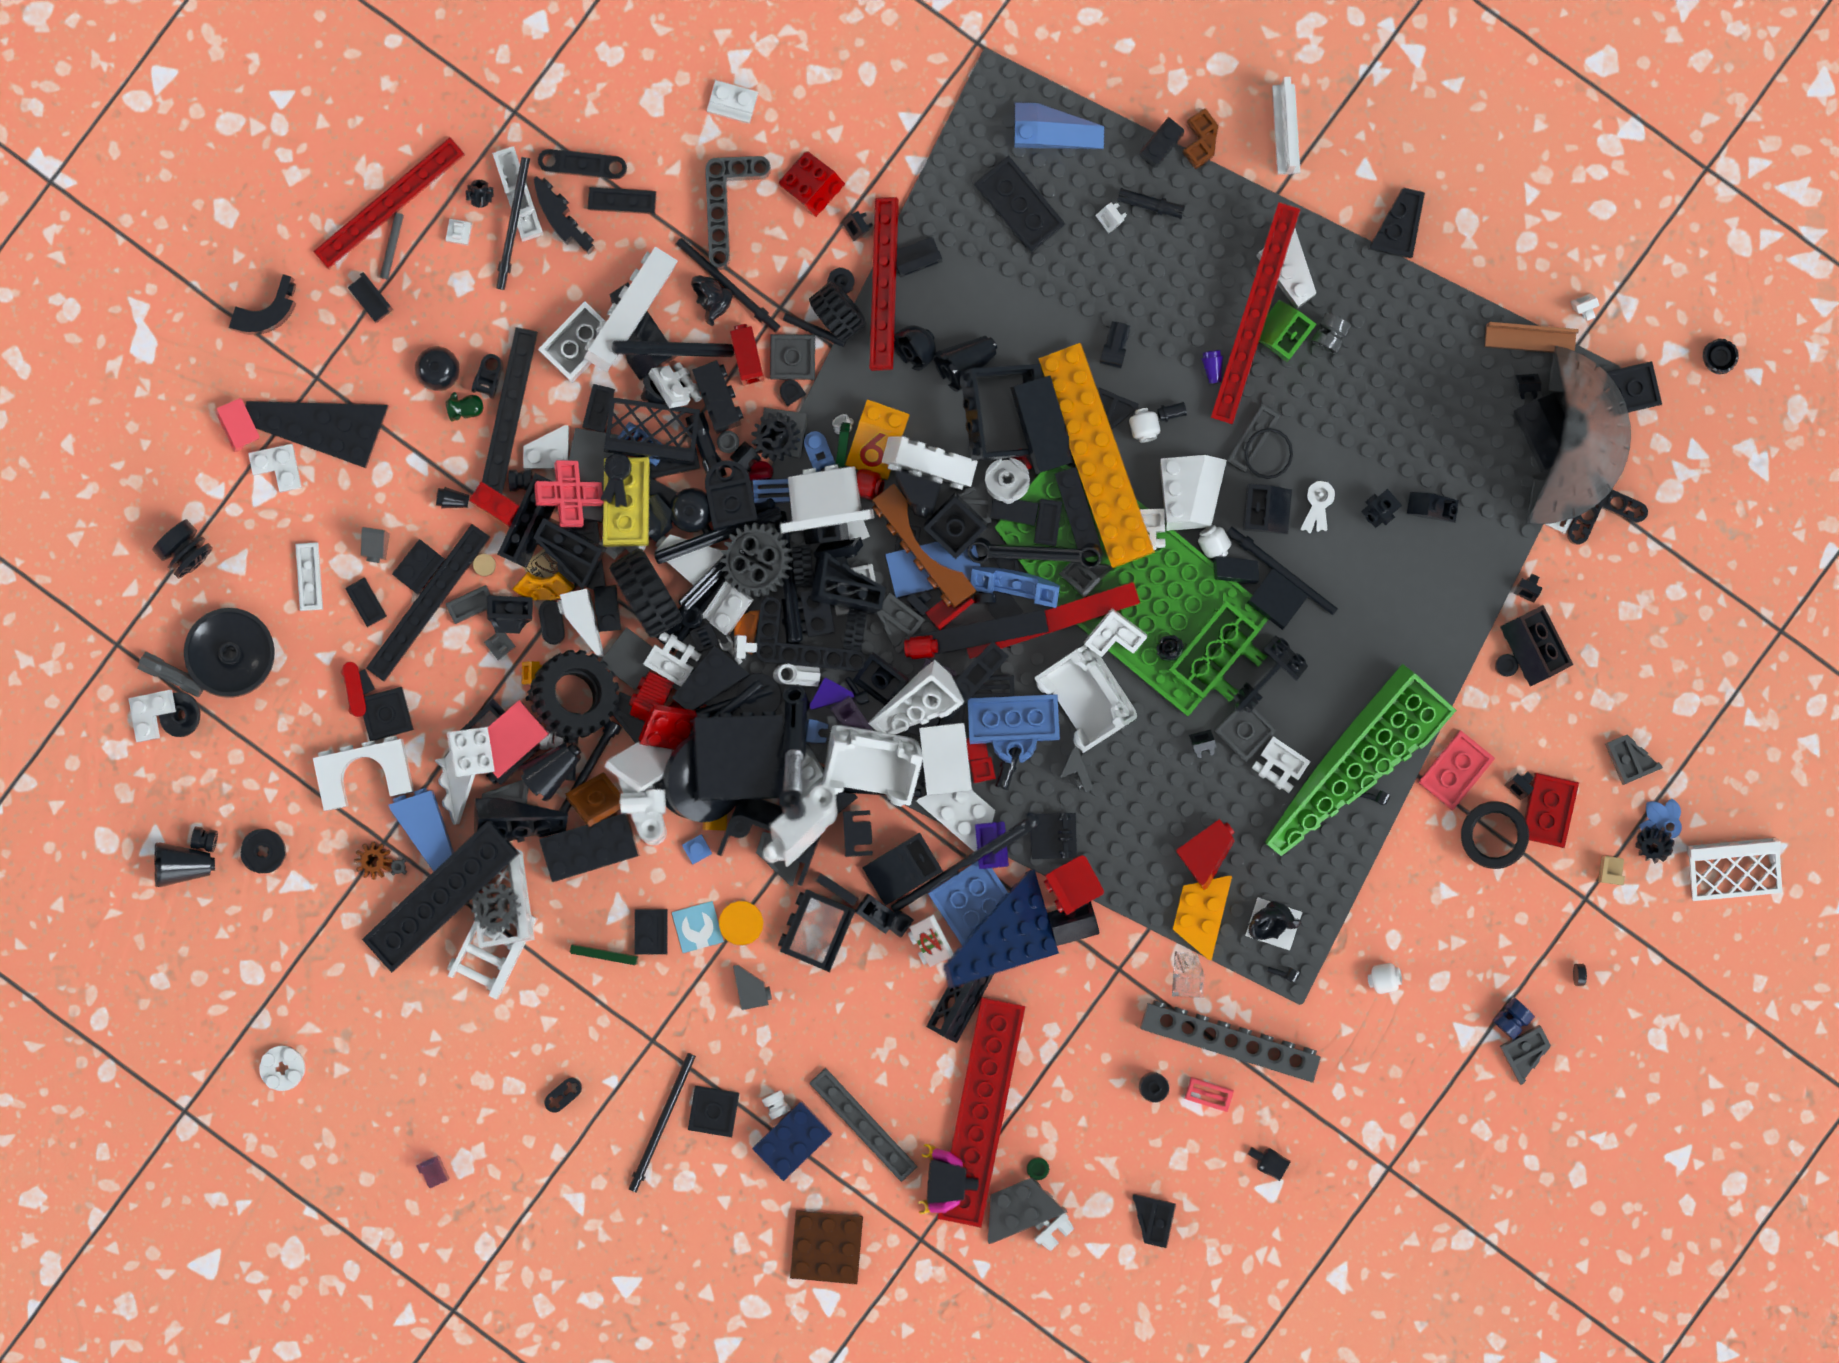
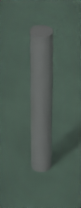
M395 213L381 269L380 278L386 280L389 279L404 217L400 213Z

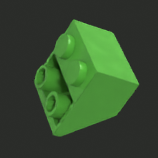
M1278 300L1267 315L1259 342L1288 362L1316 326V323L1299 310Z

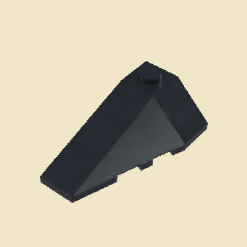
M628 282L610 294L612 304L618 305L621 300L618 296L624 286H630ZM648 311L628 339V341L668 342ZM626 355L628 364L640 381L643 380L645 374H648L652 368L663 367L677 357Z
M476 798L474 833L490 820L509 841L517 840L519 843L525 841V837L533 835L544 837L566 831L568 813L501 798Z

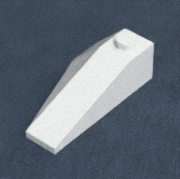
M934 660L904 686L869 721V725L877 732L895 735L908 730L913 725L919 723L923 725L928 723L930 719L948 716L961 706L964 700L951 674Z

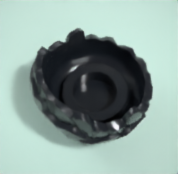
M1717 339L1711 343L1709 342L1702 354L1705 366L1714 374L1728 373L1736 366L1739 359L1736 346L1726 339Z

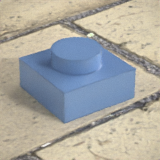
M702 834L682 845L692 864L713 854Z

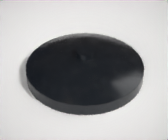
M221 608L205 614L191 627L184 644V661L189 675L200 688L218 697L235 698L253 692L268 678L274 664L275 648L268 628L258 617L238 608Z
M694 735L683 740L674 749L668 759L664 773V789L673 809L681 816L696 822H711L728 814L737 805L739 800L694 802V792L697 791Z

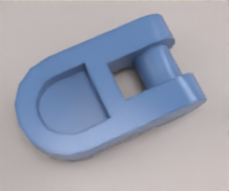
M817 431L807 434L804 439V446L812 467L816 468V472H821V469L826 466L836 465L824 435ZM824 452L826 458L817 461L815 455Z

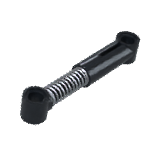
M790 685L783 693L785 700L783 745L785 781L784 792L779 797V804L785 817L794 821L802 818L806 812L801 789L802 762L806 756L807 711L810 707V702L804 688L800 685Z

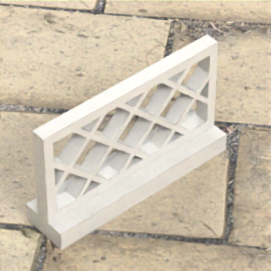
M1284 77L1281 85L1272 86L1277 175L1300 174L1295 84H1291V77Z
M1777 838L1687 846L1692 900L1700 901L1782 893L1781 841ZM1766 854H1774L1775 862L1768 869L1760 861ZM1744 856H1750L1754 860V863L1747 871L1738 865V862ZM1727 858L1732 864L1723 873L1715 865L1720 859ZM1705 860L1710 866L1701 875L1695 869V861ZM1757 864L1766 870L1765 874L1758 881L1749 874ZM1735 866L1744 872L1736 883L1727 876ZM1713 868L1722 875L1714 885L1705 879ZM1769 874L1776 878V888L1767 889L1761 883ZM1749 876L1756 884L1751 890L1744 891L1739 885ZM1726 878L1734 886L1728 892L1722 893L1717 887ZM1702 880L1711 886L1706 894L1697 895V886Z
M518 850L520 854L507 866L504 872L499 873L501 876L495 883L499 886L505 878L510 882L513 889L512 894L519 896L515 902L521 904L520 907L516 908V911L520 912L521 915H515L517 923H512L516 926L517 936L507 937L503 934L505 928L502 927V933L497 932L492 941L484 942L483 933L487 927L483 929L479 927L481 922L475 921L479 948L535 940L523 852ZM475 895V896L472 898V901H473V900H477V901H478L479 897H477V895Z

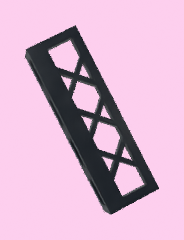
M994 974L967 982L961 988H959V985L947 987L926 1027L957 1043ZM955 996L954 1005L948 1008V1001ZM944 1016L945 1021L941 1029L935 1027L939 1018Z

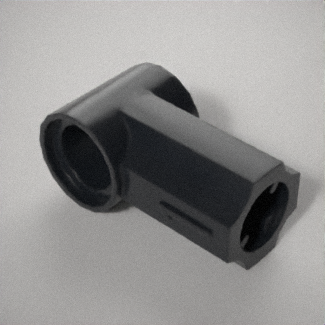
M1112 321L1107 343L1103 347L1100 359L1101 364L1122 368L1130 325Z

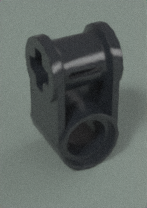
M488 354L483 357L471 392L475 393L477 391L489 395L491 399L494 398L504 365L500 357L494 354ZM490 359H496L498 362V367L493 371H489L487 368V362ZM481 384H484V385H487V386H490V387L487 388V387L481 386Z

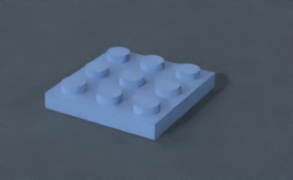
M976 861L961 871L960 874L955 875L928 894L961 945H963L968 940V936L977 926L982 924L987 915L993 912L997 907L996 905L1008 892L992 868L979 869V863Z

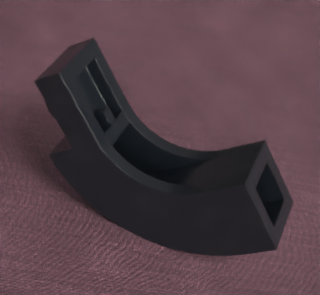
M283 274L275 300L269 307L263 310L249 311L235 306L229 328L243 334L259 335L280 327L291 316L297 304L289 299V296L294 295L296 289L295 279Z

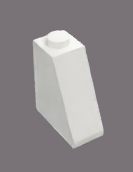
M671 534L667 538L663 536L656 543L657 549L655 552L687 539ZM707 546L669 560L667 563L694 585L724 554L719 549Z

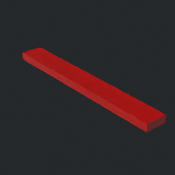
M449 137L313 252L330 269L465 156V154Z
M897 197L875 198L869 369L871 371L893 370L899 205Z
M1131 582L1046 610L1049 632L995 642V644L1003 649L1104 616L1112 608L1115 611L1141 604L1135 584ZM989 644L966 648L969 658L978 657Z

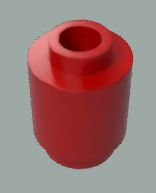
M932 635L910 637V639L904 641L905 655L907 658L911 657L912 659L932 658L938 652L937 639H933Z

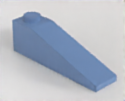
M1015 103L1014 148L1104 149V126L1039 103Z

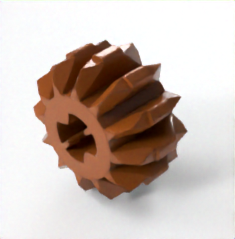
M375 841L371 842L370 849L367 844H363L362 847L365 852L356 851L357 855L362 856L361 859H354V863L362 864L356 868L357 872L365 869L363 873L364 878H367L370 872L372 880L376 879L377 873L383 878L385 874L382 869L386 871L391 870L389 866L385 865L386 862H393L392 858L385 857L391 851L385 850L382 852L384 848L383 843L378 846L377 850ZM372 854L373 857H378V860L376 861L377 866L375 867L374 864L369 865V861L371 860L370 856Z

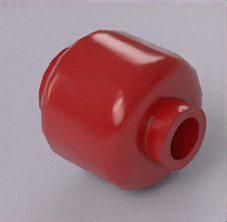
M860 469L856 473L860 498L873 500L883 492L885 482L880 473L868 469Z

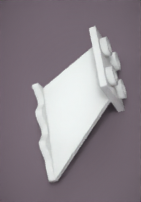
M488 727L448 732L447 737L450 751L445 758L435 759V762L443 770L438 782L446 790L442 806L449 811L453 825L460 824L475 774L495 772Z

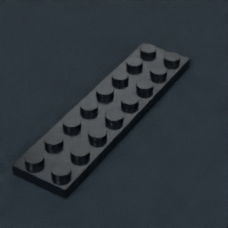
M487 821L362 940L391 973L394 972L461 910L477 892L479 893L483 889L482 887L486 886L520 854L519 851L492 821Z

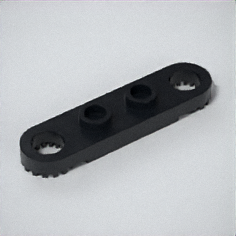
M546 149L538 157L540 168L549 173L617 180L623 178L627 172L626 162L618 156ZM553 155L556 159L555 164L549 167L543 164L544 157ZM613 162H619L622 165V170L618 174H614L609 170Z

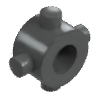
M404 858L391 862V874L393 876L395 874L403 873L405 875L407 873L405 870L406 860Z

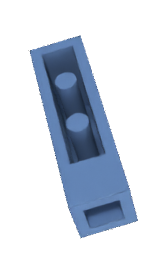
M427 788L415 791V796L406 798V795L394 798V803L389 804V808L434 872L454 851L434 791H428Z

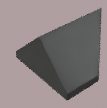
M1070 562L1059 574L1085 598L1113 568L1111 565L1099 564L1096 568L1088 569L1083 567L1080 562Z

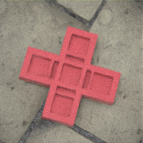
M556 460L554 463L556 481H536L534 484L536 505L558 506L560 527H582L584 525L582 506H602L604 504V501L601 500L603 494L602 482H580L578 461Z

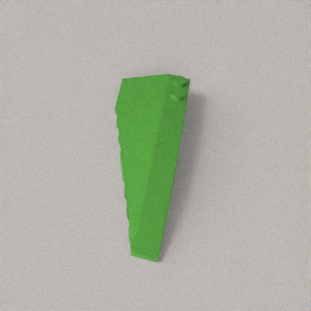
M1402 664L1316 767L1288 806L1265 843L1280 856L1285 854L1302 841L1304 835L1311 830L1315 831L1321 826L1320 823L1329 816L1333 817L1339 812L1338 809L1345 804L1349 805L1374 786L1384 774L1388 775L1394 770L1393 767L1402 760L1405 762L1412 757L1411 754L1414 751L1425 747L1457 710L1419 676Z

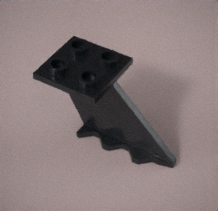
M1276 635L1263 649L1277 664L1254 688L1246 682L1243 685L1244 688L1242 687L1238 691L1240 694L1237 693L1233 697L1237 703L1236 710L1238 712L1244 710L1250 713L1254 709L1253 706L1255 707L1259 703L1258 701L1263 698L1258 691L1281 667L1296 681L1307 669L1306 660L1300 654H1295L1289 648L1290 645L1285 639L1279 638Z

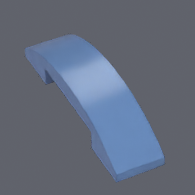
M990 567L972 568L970 583L976 591L984 593L997 591L1035 599V604L1057 607L1060 586L1056 583L1014 570Z

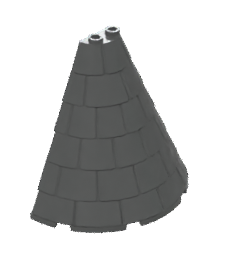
M1555 346L1548 390L1565 393L1569 410L1563 447L1547 480H1533L1527 523L1551 524L1565 521L1584 514L1595 507L1610 493L1625 468L1630 450L1631 424L1626 403L1615 382L1598 364L1576 351Z

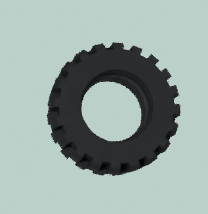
M635 549L611 564L609 567L610 572L649 637H657L681 623L683 617L643 549Z
M568 650L563 654L559 653L538 669L535 674L536 677L531 682L530 687L532 691L529 693V700L533 701L531 706L532 712H537L539 717L536 720L540 724L544 722L547 725L545 729L548 732H557L556 736L558 737L568 736L569 739L587 737L606 725L617 709L615 705L619 702V695L616 694V691L619 690L618 682H613L615 674L613 670L608 672L606 669L608 664L604 660L601 663L597 661L598 656L593 653L590 656L586 655L587 652L579 650L576 653L574 650ZM565 675L577 676L588 684L592 692L593 702L591 708L586 713L574 714L560 705L556 696V684L561 677Z

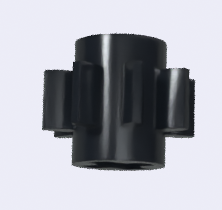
M484 180L473 181L471 185H468V190H466V200H471V205L477 208L487 206L489 202H492V197H494L493 187H488V183Z

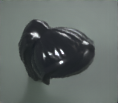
M698 275L692 278L691 286L698 295L696 303H700L706 310V323L713 326L714 320L723 315L730 307L732 292L727 288L721 287L715 279Z
M1272 901L1266 905V908L1254 914L1248 929L1250 936L1256 940L1278 939L1286 928L1296 929L1301 924V921L1295 919L1291 910L1283 903Z

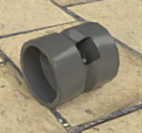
M1325 313L1320 322L1322 328L1316 330L1311 341L1315 345L1337 354L1343 343L1341 337H1346L1351 324L1336 315Z

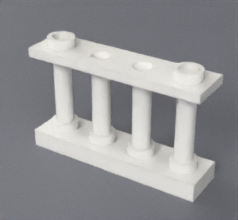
M531 915L532 924L534 927L538 918ZM474 921L457 958H452L447 967V970L450 971L448 976L454 978L456 972L483 984L490 990L488 996L497 1000L526 941L503 944L508 946L507 949L510 952L507 958L503 957L501 959L471 944L477 931ZM487 929L483 933V935L491 939L497 934L496 931L489 932ZM466 952L497 966V969L500 970L497 979L494 977L491 979L462 965L461 962Z

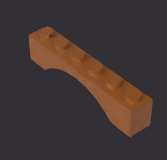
M895 484L873 499V511L879 518L883 516L888 522L885 525L893 536L895 534L899 536L902 540L899 543L906 553L911 552L916 558L913 560L914 564L920 571L923 569L929 575L926 579L934 589L938 587L943 593L940 597L948 607L952 605L955 609L976 593V589L963 572L951 570L940 565L930 558L919 546L909 525L908 501Z

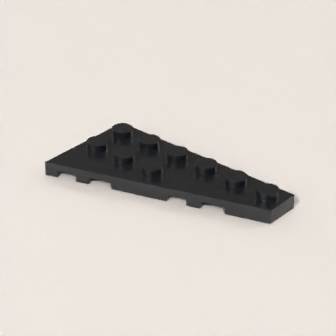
M247 401L245 407L256 429L367 468L389 405Z

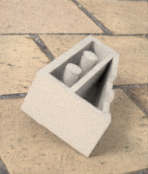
M1294 229L1277 285L1294 308L1298 309L1316 295V290L1296 229ZM1262 249L1257 254V258L1259 260H1261V256L1264 249Z

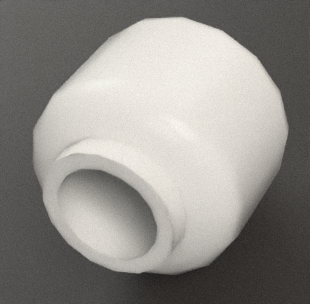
M1148 408L1136 410L1135 415L1129 419L1132 436L1134 439L1139 440L1140 443L1157 439V435L1161 432L1157 414L1148 411Z
M1211 525V527H1207L1200 532L1198 543L1207 558L1225 557L1228 555L1227 550L1231 547V541L1222 527Z
M1392 963L1373 966L1371 974L1368 975L1370 988L1374 987L1378 994L1397 991L1399 985H1402L1400 968L1395 967Z

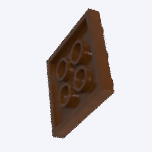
M796 1210L790 1279L857 1284L863 1216Z

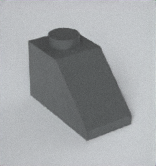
M362 527L361 556L367 557L366 561L380 563V559L386 560L390 533L385 530Z
M734 965L741 1010L769 1005L768 1000H772L770 986L765 987V982L740 965Z

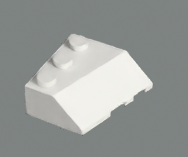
M1198 455L1162 458L1160 460L1166 531L1211 527L1227 462L1225 459Z

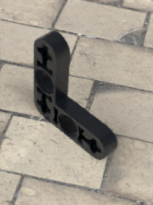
M1612 489L1598 503V508L1593 507L1591 509L1593 511V518L1591 520H1584L1581 515L1573 519L1568 530V539L1575 545L1586 542L1602 508L1635 523L1646 519L1648 508L1642 502ZM1619 497L1622 499L1623 506L1621 509L1617 510L1611 506L1612 498ZM1628 501L1631 502L1630 508L1636 509L1640 507V512L1643 513V516L1635 518L1634 513L1629 510L1624 514L1623 511L1626 509ZM1577 520L1582 524L1589 525L1588 529L1584 526L1581 531L1584 538L1575 540V535L1572 533L1577 531L1581 525L1576 524Z

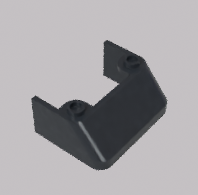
M763 799L739 800L717 855L723 856L730 836L743 838L749 834L752 825L771 831L770 825L784 814L781 806ZM821 835L796 859L799 862L805 863L797 884L799 886H803Z

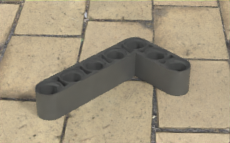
M765 157L713 158L706 164L709 259L712 266L718 270L725 269L730 263L727 181L762 180L767 178L771 173L770 162ZM735 164H742L745 167L741 174H735L732 171ZM756 164H766V171L763 173L756 172L754 170ZM713 165H720L722 171L718 175H713L710 172V168ZM714 187L723 189L720 197L711 195V190ZM715 209L723 210L724 215L721 219H714L712 217V212ZM716 231H722L725 234V238L722 241L717 242L713 240L712 237ZM718 253L726 256V260L721 264L713 261L714 256Z

